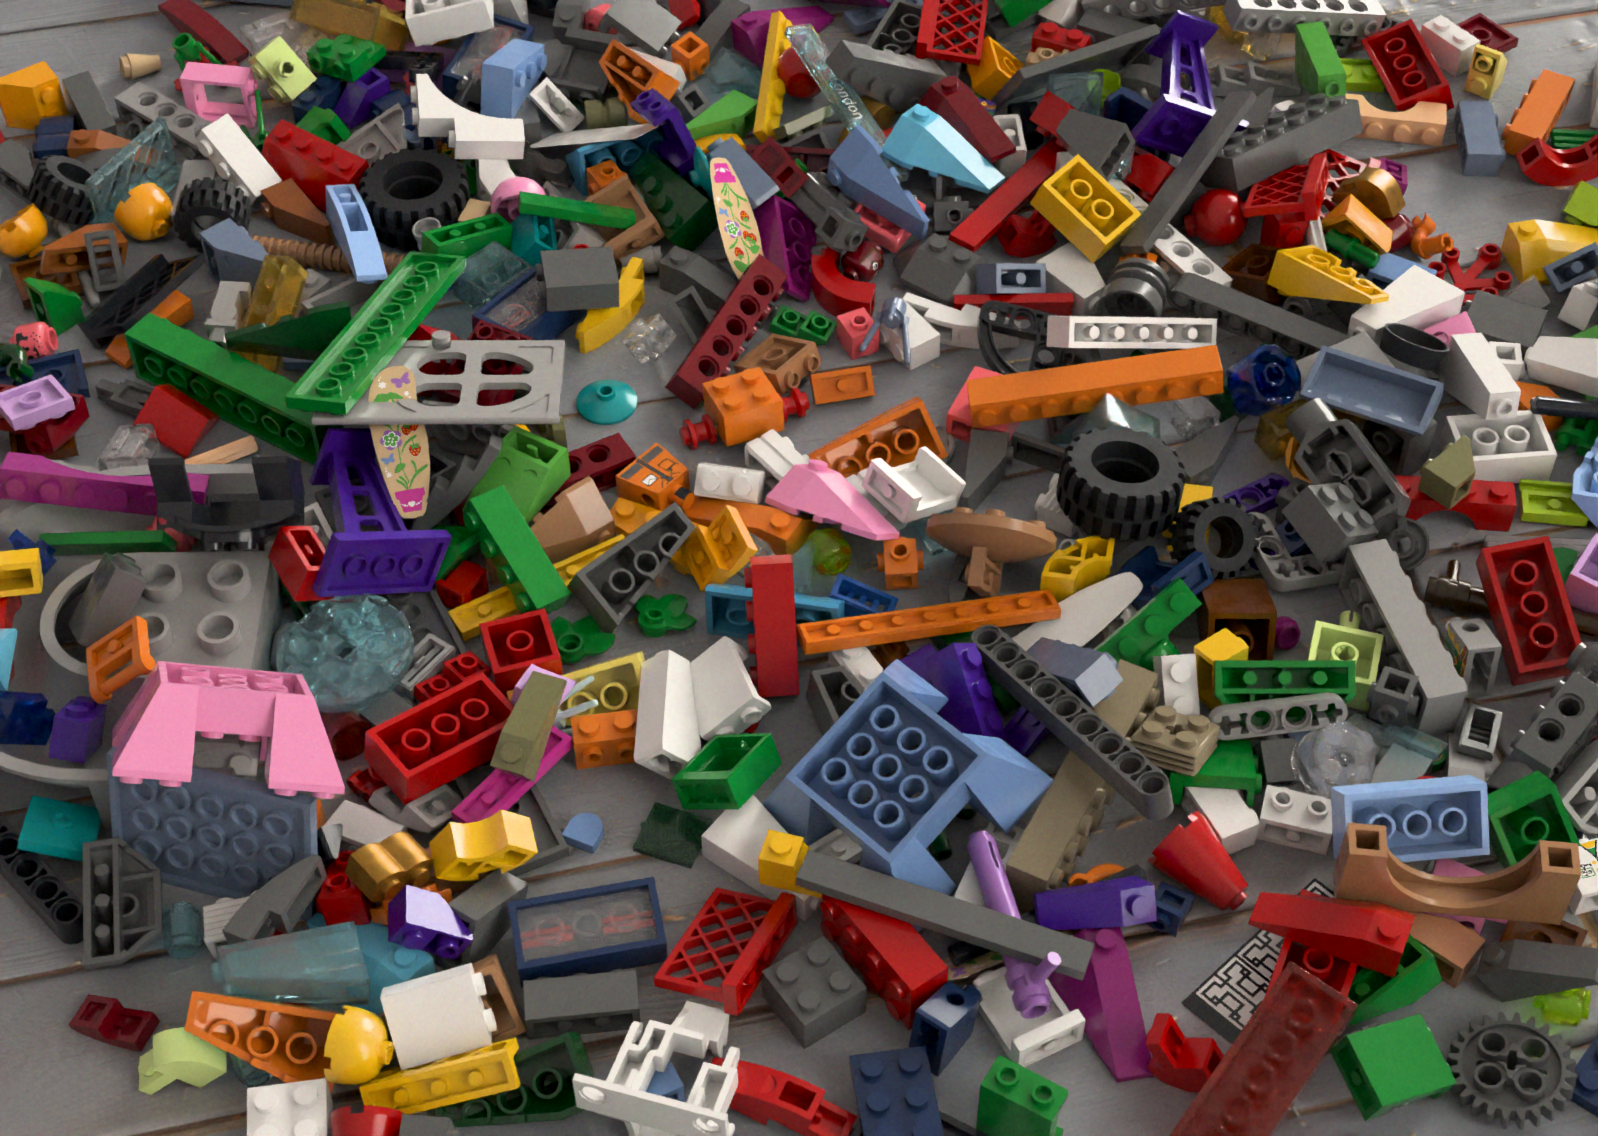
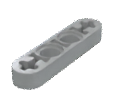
M1326 692L1220 705L1210 712L1208 718L1210 722L1216 724L1222 722L1223 716H1228L1230 721H1235L1228 723L1227 729H1222L1220 726L1218 730L1219 735L1217 736L1221 740H1235L1338 727L1346 720L1348 710L1339 695ZM1333 703L1336 710L1333 711V716L1327 717L1324 711L1328 709V704ZM1310 705H1313L1317 711L1314 712L1316 719H1312L1313 715L1309 707ZM1291 707H1302L1305 713L1300 721L1290 722L1286 719V713ZM1260 710L1268 712L1270 717L1265 725L1255 726L1250 722L1255 712ZM1240 713H1243L1245 728H1242L1239 722L1241 721Z

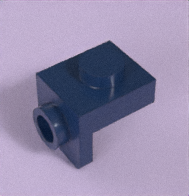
M1161 881L1155 892L1157 921L1146 924L1156 931L1166 932L1176 937L1193 906L1195 896Z

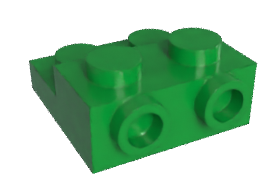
M340 34L334 40L322 38L306 52L311 71L353 83L387 55L385 45L348 34Z

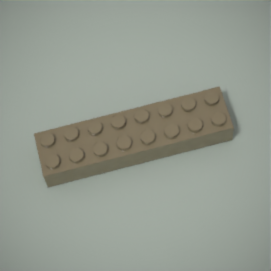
M1120 659L1118 662L1119 668L1116 670L1123 678V681L1115 688L1116 691L1110 698L1100 701L1092 710L1131 743L1130 737L1153 711L1159 700L1161 690L1156 688L1159 674ZM1071 749L1006 864V874L1019 913L1021 914L1035 909L1034 893L1060 889L1063 882L1068 884L1076 868V864H1074L1076 857H1083L1090 842L1088 835L1091 829L1097 831L1104 815L1102 808L1105 804L1111 805L1117 792Z

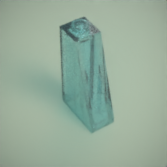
M354 921L218 946L217 962L211 963L214 986L221 985L223 995L272 1002L339 1005L369 1004L370 979Z

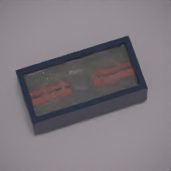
M494 14V28L483 33L475 32L469 34L443 72L442 94L448 99H453L457 93L456 86L462 75L467 76L470 69L473 70L476 80L482 77V63L514 38L533 42L534 26ZM468 101L467 104L481 112V101L479 105Z
M534 266L473 313L472 328L474 330L481 319L532 337L533 340H554L585 315L587 309L547 312L545 300L539 299L538 282L542 281L536 280V269Z
M654 877L508 902L521 988H523V981L534 980L543 976L557 978L572 976L576 973H607L614 969H629L663 963L667 959V941Z

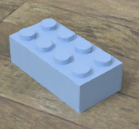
M1472 775L1331 787L1333 852L1336 860L1348 823L1386 826L1388 848L1402 862L1490 855L1487 782Z

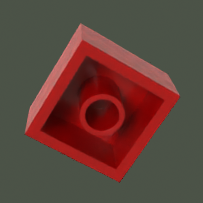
M545 608L479 624L483 651L488 667L491 669L493 684L506 698L508 697L507 691L515 688V685L531 664L558 675L563 674L561 656Z

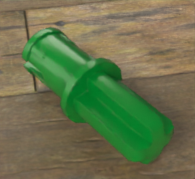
M1335 228L1330 229L1324 237L1326 246L1343 254V257L1347 260L1353 259L1370 269L1375 268L1380 260L1378 253L1360 244L1358 238L1352 239Z

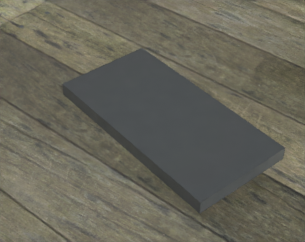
M1153 24L1020 68L991 101L997 104V112L1008 108L1009 103L1027 102L1044 96L1047 91L1054 93L1086 82L1090 72L1093 70L1107 69L1116 72L1125 69L1160 34L1157 25Z

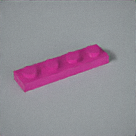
M553 725L534 782L508 775L495 769L451 811L453 820L463 824L472 823L491 817L499 810L507 811L574 747L573 738Z

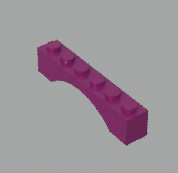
M7 452L0 467V499L158 516V502L151 475L116 476L85 472L58 464L41 455ZM187 473L194 502L207 506L209 475Z

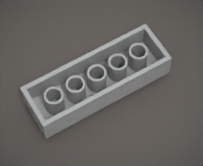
M1386 539L1348 546L1338 591L1347 609L1351 611L1352 619L1354 611L1360 614L1362 618L1360 630L1384 635L1378 666L1380 674L1384 667L1387 666L1419 676L1415 695L1421 697L1415 716L1408 715L1405 721L1414 741L1424 737L1433 738L1454 733L1457 720L1461 716L1464 699L1468 694L1467 684L1463 677H1459L1454 667L1452 655L1449 651H1445L1440 641L1438 629L1430 623L1426 615L1425 605L1421 600H1418L1414 593L1412 581L1408 575L1404 574L1397 553L1391 550Z

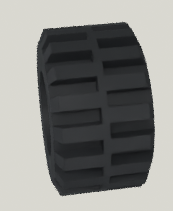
M48 155V157L44 156L39 161L28 186L27 194L30 201L48 216L68 224L89 225L95 222L109 192V185L96 170L78 160L60 155Z
M203 177L202 181L198 178L192 180V184L187 183L183 191L181 190L173 219V223H175L174 230L179 233L178 237L181 241L187 242L186 245L188 247H195L198 252L203 253L199 233L228 218L233 220L238 226H243L248 232L252 213L249 197L243 196L244 191L240 187L235 188L234 183L230 181L227 183L223 182L221 178L216 177V180H211L210 177Z
M1214 497L1187 504L1181 508L1182 512L1175 514L1174 521L1176 524L1170 525L1168 532L1172 533V538H1168L1167 541L1168 546L1172 545L1173 547L1170 556L1172 559L1178 560L1177 564L1194 551L1204 552L1213 578L1229 579L1241 575L1240 571H1246L1250 567L1248 561L1255 560L1257 554L1253 550L1259 547V540L1255 539V534L1259 533L1257 526L1253 527L1252 521L1255 519L1251 513H1245L1246 507L1242 503L1236 504V500L1232 498ZM1210 523L1216 527L1221 538L1220 550L1216 556L1209 550L1206 543V530Z

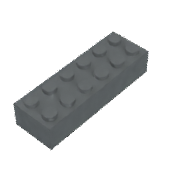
M1324 93L1314 94L1304 103L1290 105L1288 107L1289 110L1285 112L1270 114L1268 119L1263 122L1251 123L1247 125L1246 130L1233 132L1199 181L1204 187L1239 192L1314 156V154L1321 153L1363 133L1358 100L1346 99L1344 95L1326 97Z

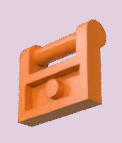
M135 615L86 648L89 692L92 699L98 704H103L111 699L115 691L139 675L145 676L149 674L155 666V660L150 655L147 620ZM129 661H133L132 664H130L129 666H127L126 668H124L123 670H121L120 672L106 680V677L108 675H110L111 673H113Z

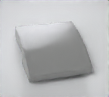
M444 784L404 805L389 786L386 785L374 791L368 802L397 823L408 828L430 833L453 820L451 811L463 799Z

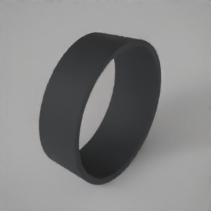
M1398 323L1385 324L1379 346L1390 357L1425 370H1437L1450 350L1449 346L1437 337L1422 330Z

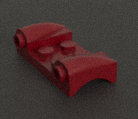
M0 384V392L17 386ZM69 393L73 398L76 409L66 412L64 416L55 419L49 418L36 423L30 429L15 431L0 414V430L13 432L14 434H24L27 446L32 453L49 456L65 445L90 415L84 395Z

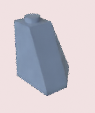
M720 137L707 147L710 152L705 156L709 166L713 158L720 157L728 160L745 191L752 210L780 190L776 183L732 137L725 141Z

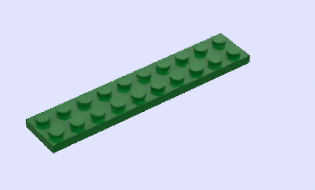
M410 251L286 394V408L300 409L302 412H328L332 415L347 414L369 388L374 378L386 367L466 268L465 256Z

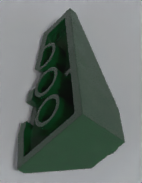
M349 301L307 309L308 315L299 318H292L288 314L280 317V320L275 325L269 327L265 323H258L225 333L227 350L316 361L352 319Z
M569 1031L515 1054L513 1059L521 1083L518 1089L435 1108L436 1117H450L455 1128L557 1121L585 1111V1109L576 1106L572 1079L575 1073L594 1078V1074L580 1034Z

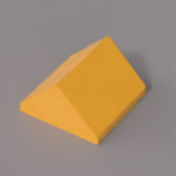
M1352 194L1347 196L1321 220L1322 229L1326 233L1330 229L1335 228L1352 239L1356 237L1360 240V244L1377 252L1379 256L1388 253L1391 249L1393 231Z

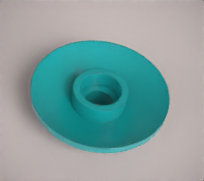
M698 146L694 149V170L689 171L693 186L695 188L701 186L705 194L714 202L710 166L704 152Z
M612 379L599 380L588 384L579 392L576 399L577 410L585 420L591 423L613 425L625 421L635 412L637 408V395L633 388L624 382Z

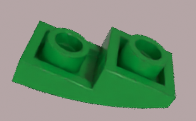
M782 304L770 323L768 331L778 335L813 341L816 345H826L837 327V322L813 310L810 311L808 316H805Z

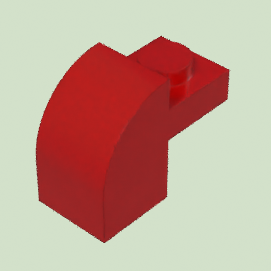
M1036 209L1029 218L1011 214L996 235L1008 255L1020 258L1043 254L1057 243L1053 235L1056 228Z
M1156 1013L1152 1027L1147 1033L1145 1043L1152 1054L1148 1065L1149 1071L1165 1084L1187 1092L1218 1093L1228 1061L1213 1038H1186L1170 1013Z

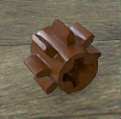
M904 641L870 646V653L881 665L883 671L896 659L901 660L905 658L910 651Z

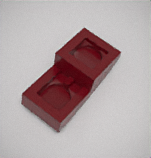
M771 136L750 155L788 199L809 179L805 172Z
M88 994L69 1023V1026L73 1030L98 1041L141 1052L160 1020L154 1012L124 1008L117 998Z

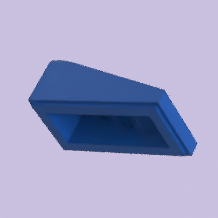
M838 573L828 596L833 599L845 600L844 616L848 617L882 613L877 610L879 604L885 606L883 612L894 611L898 602V598ZM865 602H871V607L865 605Z

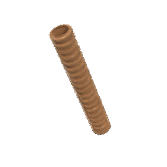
M258 235L252 236V239L254 241L258 240L264 247V250L270 256L274 255L280 264L285 263L290 266L294 264V266L298 267L302 264L306 268L311 266L313 269L319 267L321 270L328 268L329 271L337 269L338 272L345 270L346 273H352L341 247L338 249L336 245L329 247L328 244L321 246L320 243L312 245L311 242L303 243L298 240L294 242V240L290 239L286 241L283 238L277 240L275 237L269 239L266 236L261 238ZM384 252L382 254L388 275L399 265L406 254H401L400 256L398 253L390 255L389 252Z

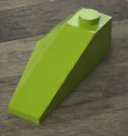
M1582 180L1576 183L1560 212L1566 216L1564 220L1572 225L1598 228V189Z

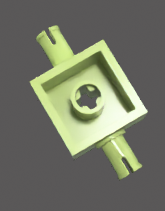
M280 35L270 40L247 60L251 65L250 67H252L253 75L259 81L263 79L268 84L269 88L267 91L277 102L280 100L283 103L292 101L317 79Z
M1350 610L1340 614L1339 625L1316 620L1307 660H1355L1356 696L1346 706L1367 711L1370 702L1366 701L1372 682H1376L1384 635L1360 630L1362 618L1355 611L1352 622L1349 621Z

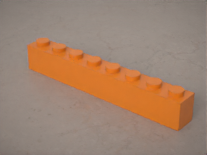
M1217 345L966 380L973 428L1224 393L1223 368Z

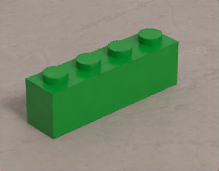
M501 485L469 499L463 512L464 523L467 529L474 532L479 540L483 555L494 564L502 585L507 586L510 590L517 610L522 614L545 608L546 613L549 614L562 608L571 593L505 487Z

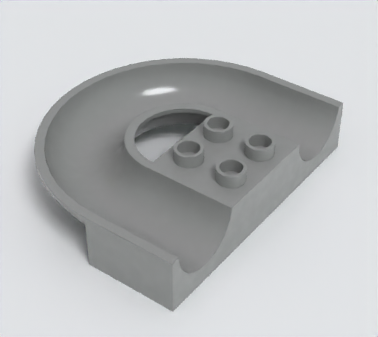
M185 464L187 473L209 475L207 503L209 507L212 494L258 493L252 464ZM148 465L128 466L94 472L116 476L151 475ZM19 501L0 513V552L39 548L43 585L42 593L21 595L22 606L13 618L12 628H16L18 632L13 656L15 676L9 683L7 692H0V769L49 785L90 789L105 831H112L107 753L112 749V729L149 674L145 676L139 675L115 691L112 698L103 703L107 707L102 743L85 763L48 758L54 716L71 699H75L78 696L91 697L87 664L71 657L60 646L55 634L56 618L70 601L86 590L103 555L53 556L40 547L38 542L39 535L42 533L146 531L147 526H152L155 516ZM198 539L197 545H193L190 552L123 553L136 560L135 565L142 569L141 573L148 582L129 619L137 615L147 620L150 655L154 658L155 663L157 661L273 671L270 665L273 636L281 625L285 596H281L280 576L268 558L274 540L268 541V544H265V551L237 550V545H231V551L211 552V550H203V544H200V539ZM129 661L128 663H126L125 665H123L122 667L106 677V680L112 677L113 675L117 674L130 664H132L133 661ZM203 768L255 781V776L236 775L234 768Z

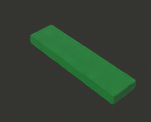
M523 191L519 192L518 206L520 213L625 230L636 224L634 209Z
M163 530L42 533L39 535L38 542L40 547L53 556L103 555L104 552L115 555L117 552H176L177 541Z

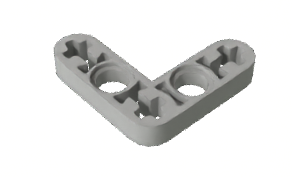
M1258 512L1246 513L1252 514L1255 519L1252 521L1253 527L1257 526L1258 530H1260L1259 533L1255 534V539L1259 540V547L1253 550L1257 554L1254 562L1266 583L1272 589L1279 592H1288L1339 583L1345 558L1320 562L1313 553L1291 557L1267 516ZM1261 548H1269L1276 555H1267L1262 552ZM1303 567H1312L1319 572V574H1310L1306 572Z

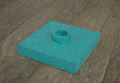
M32 795L19 836L17 849L83 862V843L93 842L97 839L101 823L98 810L94 807Z

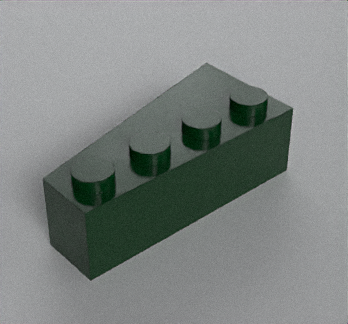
M648 151L629 170L664 234L673 244L694 251L719 227L714 202Z

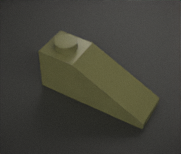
M536 671L532 672L500 733L491 760V767L508 775L532 782L535 781L567 680Z

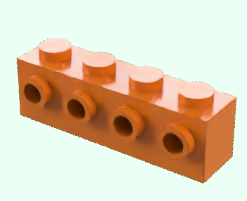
M1543 69L1538 79L1533 78L1528 93H1524L1519 108H1516L1512 115L1510 124L1507 123L1504 128L1502 139L1505 140L1503 149H1505L1506 153L1515 156L1516 153L1537 137L1546 143L1552 129H1554L1570 100L1575 78Z

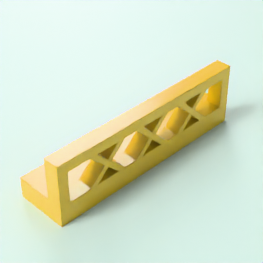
M515 1037L491 1043V1045L405 1070H401L400 1066L381 1070L372 1080L361 1084L359 1087L364 1106L388 1107L410 1115L518 1089L521 1083L513 1059L519 1049L517 1039Z

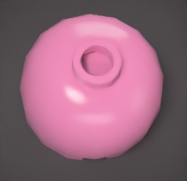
M526 177L506 179L499 183L492 193L491 214L497 212L511 224L521 214L518 206L520 191L546 194L543 188L533 179Z

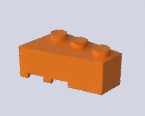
M612 39L599 61L608 80L617 89L620 101L625 103L629 110L627 112L628 115L640 124L649 122L634 111L630 103L640 93L651 88L670 101L681 83L615 39Z

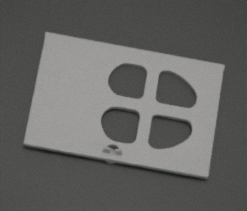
M445 330L433 332L432 340H407L384 369L392 366H405L410 369L416 380V394L426 390H460L461 395L458 404L453 406H426L420 404L415 399H397L398 402H368L370 385L347 414L332 415L328 412L314 411L311 422L312 425L559 424L565 340H451L450 332ZM440 359H446V363H452L453 359L466 361L464 372L459 375H429L422 373L419 369L430 361L440 363ZM489 359L512 361L532 370V372L525 375H484L481 373L483 362ZM522 389L530 392L520 399L494 406H480L477 404L478 393L481 390Z

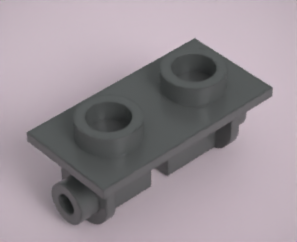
M470 69L467 76L462 75L459 79L455 97L449 99L457 105L475 112V108L467 103L471 101L479 105L481 101V77L476 80L473 70Z

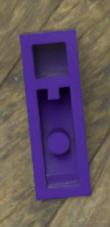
M1137 876L1034 893L1036 924L1052 930L1125 927L1157 921L1155 886Z

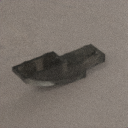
M526 138L523 159H507L510 169L515 176L533 179L541 187H543L546 181H549L550 183L570 189L575 181L567 163L560 159L553 160L547 158L538 151H532Z

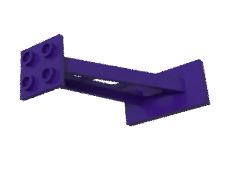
M1177 10L1160 30V34L1145 49L1147 54L1163 59L1160 97L1131 131L1136 143L1184 157L1212 118L1216 110L1203 47L1219 29L1218 24ZM1180 71L1190 76L1192 92L1181 88ZM1180 97L1189 99V100H1191L1192 102H1189V101L1180 99ZM1242 120L1234 132L1246 130L1247 125H1249L1248 121Z
M328 428L309 479L311 485L330 486L337 532L331 535L312 590L318 597L431 592L452 536L446 530L407 531L374 460L376 452L370 428ZM359 477L362 486H352L349 480ZM353 495L366 496L374 516L358 515ZM360 525H375L379 527L380 531L361 532Z

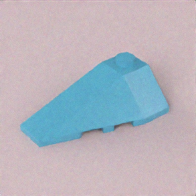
M317 912L307 921L310 931L325 956L330 960L337 972L338 978L346 987L357 1008L365 1009L378 1015L384 1011L380 1000L382 988L436 973L431 955L425 951L408 949L403 945L388 942V927L383 924L373 923L372 919L370 924L327 928L323 914Z

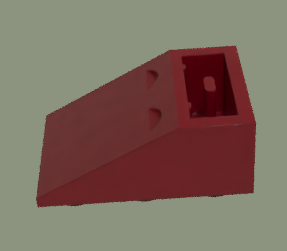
M480 319L467 340H533V338ZM454 359L444 375L462 374L466 361ZM489 359L483 362L481 373L484 375H521L524 366L512 361ZM516 389L481 390L478 393L477 404L480 406H494L512 402ZM435 390L440 402L458 404L460 401V390Z

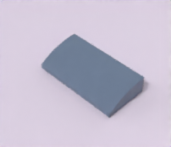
M1322 345L1299 394V398L1308 401L1322 398L1330 408L1422 437L1442 399L1444 383Z

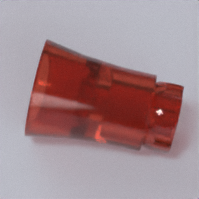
M327 687L315 690L313 696L335 759L342 761L350 760L365 751V733L372 726L358 716L335 691H331Z

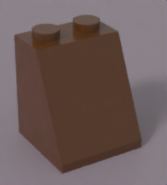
M1214 579V582L1197 594L1198 600L1202 603L1196 609L1200 642L1226 628L1235 636L1242 638L1249 646L1248 660H1273L1277 611L1264 579Z

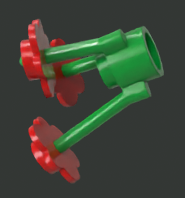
M182 33L174 38L172 46L176 51L174 58L178 62L181 72H183L187 62L223 65L210 53L208 47H203L200 41H195L191 34ZM236 60L232 61L231 63L228 62L224 64L230 66H239ZM178 78L174 81L176 91H182L180 79Z

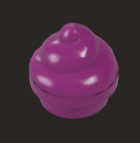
M1287 616L1277 618L1275 648L1291 649L1298 643L1301 632L1295 620Z

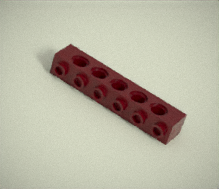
M759 254L746 268L665 388L693 409L702 401L704 402L702 383L712 381L718 377H725L729 374L731 368L727 365L730 361L735 362L743 353L745 348L741 344L744 340L749 342L758 330V327L755 326L756 322H762L772 308L768 304L770 301L775 303L785 290L781 285L788 275Z
M618 432L568 452L571 476L539 512L545 515L557 504L554 498L565 489L588 476L593 479L600 493L616 487L615 476L636 459V455L621 434ZM471 492L449 513L452 525L466 526L462 509Z

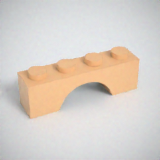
M1346 93V99H1355L1359 102L1363 133L1354 137L1431 146L1442 145L1447 125V104L1418 101L1409 110L1388 112L1369 104L1363 95Z

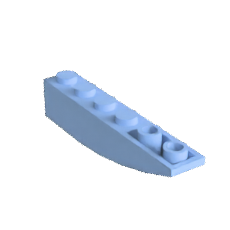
M355 184L325 185L326 218L331 224L332 231L356 281L374 284L378 280H386L387 272L377 236L367 208Z

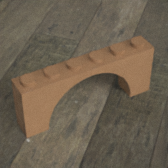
M1359 823L1347 824L1333 872L1334 898L1380 902L1406 911L1555 925L1561 924L1581 877L1578 843L1539 840L1533 851L1520 862L1494 873L1472 877L1433 875L1414 869L1393 855L1387 845L1386 826Z

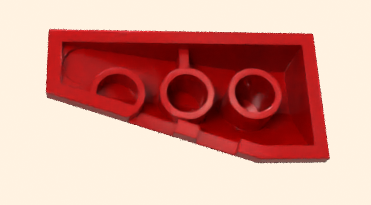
M1260 892L1248 925L1394 978L1415 915L1380 902Z

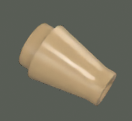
M125 53V56L119 57V67L123 78L133 80L155 71H161L159 55Z

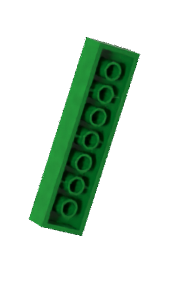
M149 312L124 333L137 378L153 386L169 383L220 415L219 419L313 466L316 463L327 429L344 428L343 425H312L311 419L314 411L302 412L300 409L286 408L285 396L296 383L288 380L283 375H278L265 369L258 363H253L241 357L236 352H230L218 346L213 341L205 340L195 335L192 331L171 323L166 318H160Z

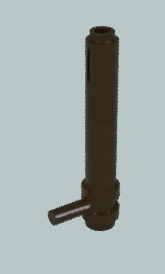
M1450 560L1448 562L1446 576L1439 575L1438 578L1429 577L1424 602L1431 603V607L1442 609L1444 606L1451 608V612L1463 614L1466 611L1491 617L1483 588L1471 586V582L1459 580L1461 568L1459 561ZM1572 609L1580 638L1598 642V614Z

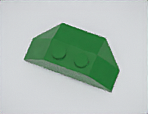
M1355 660L1214 661V696L1222 705L1326 692L1339 695L1344 703L1347 704L1356 696ZM1333 703L1328 704V709L1324 711L1327 717L1333 716V711L1336 710V707ZM1310 705L1309 707L1313 715L1312 719H1316L1314 712L1317 711L1313 705ZM1299 706L1291 707L1286 713V719L1290 722L1300 721L1304 716L1305 710ZM1257 711L1252 715L1250 722L1255 726H1263L1268 722L1270 715L1266 711ZM1240 713L1241 721L1239 722L1245 728L1243 713Z

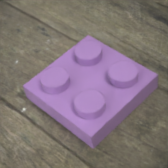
M52 374L0 392V414L15 431L30 429L38 422L49 418H60L66 412L76 409L73 398Z

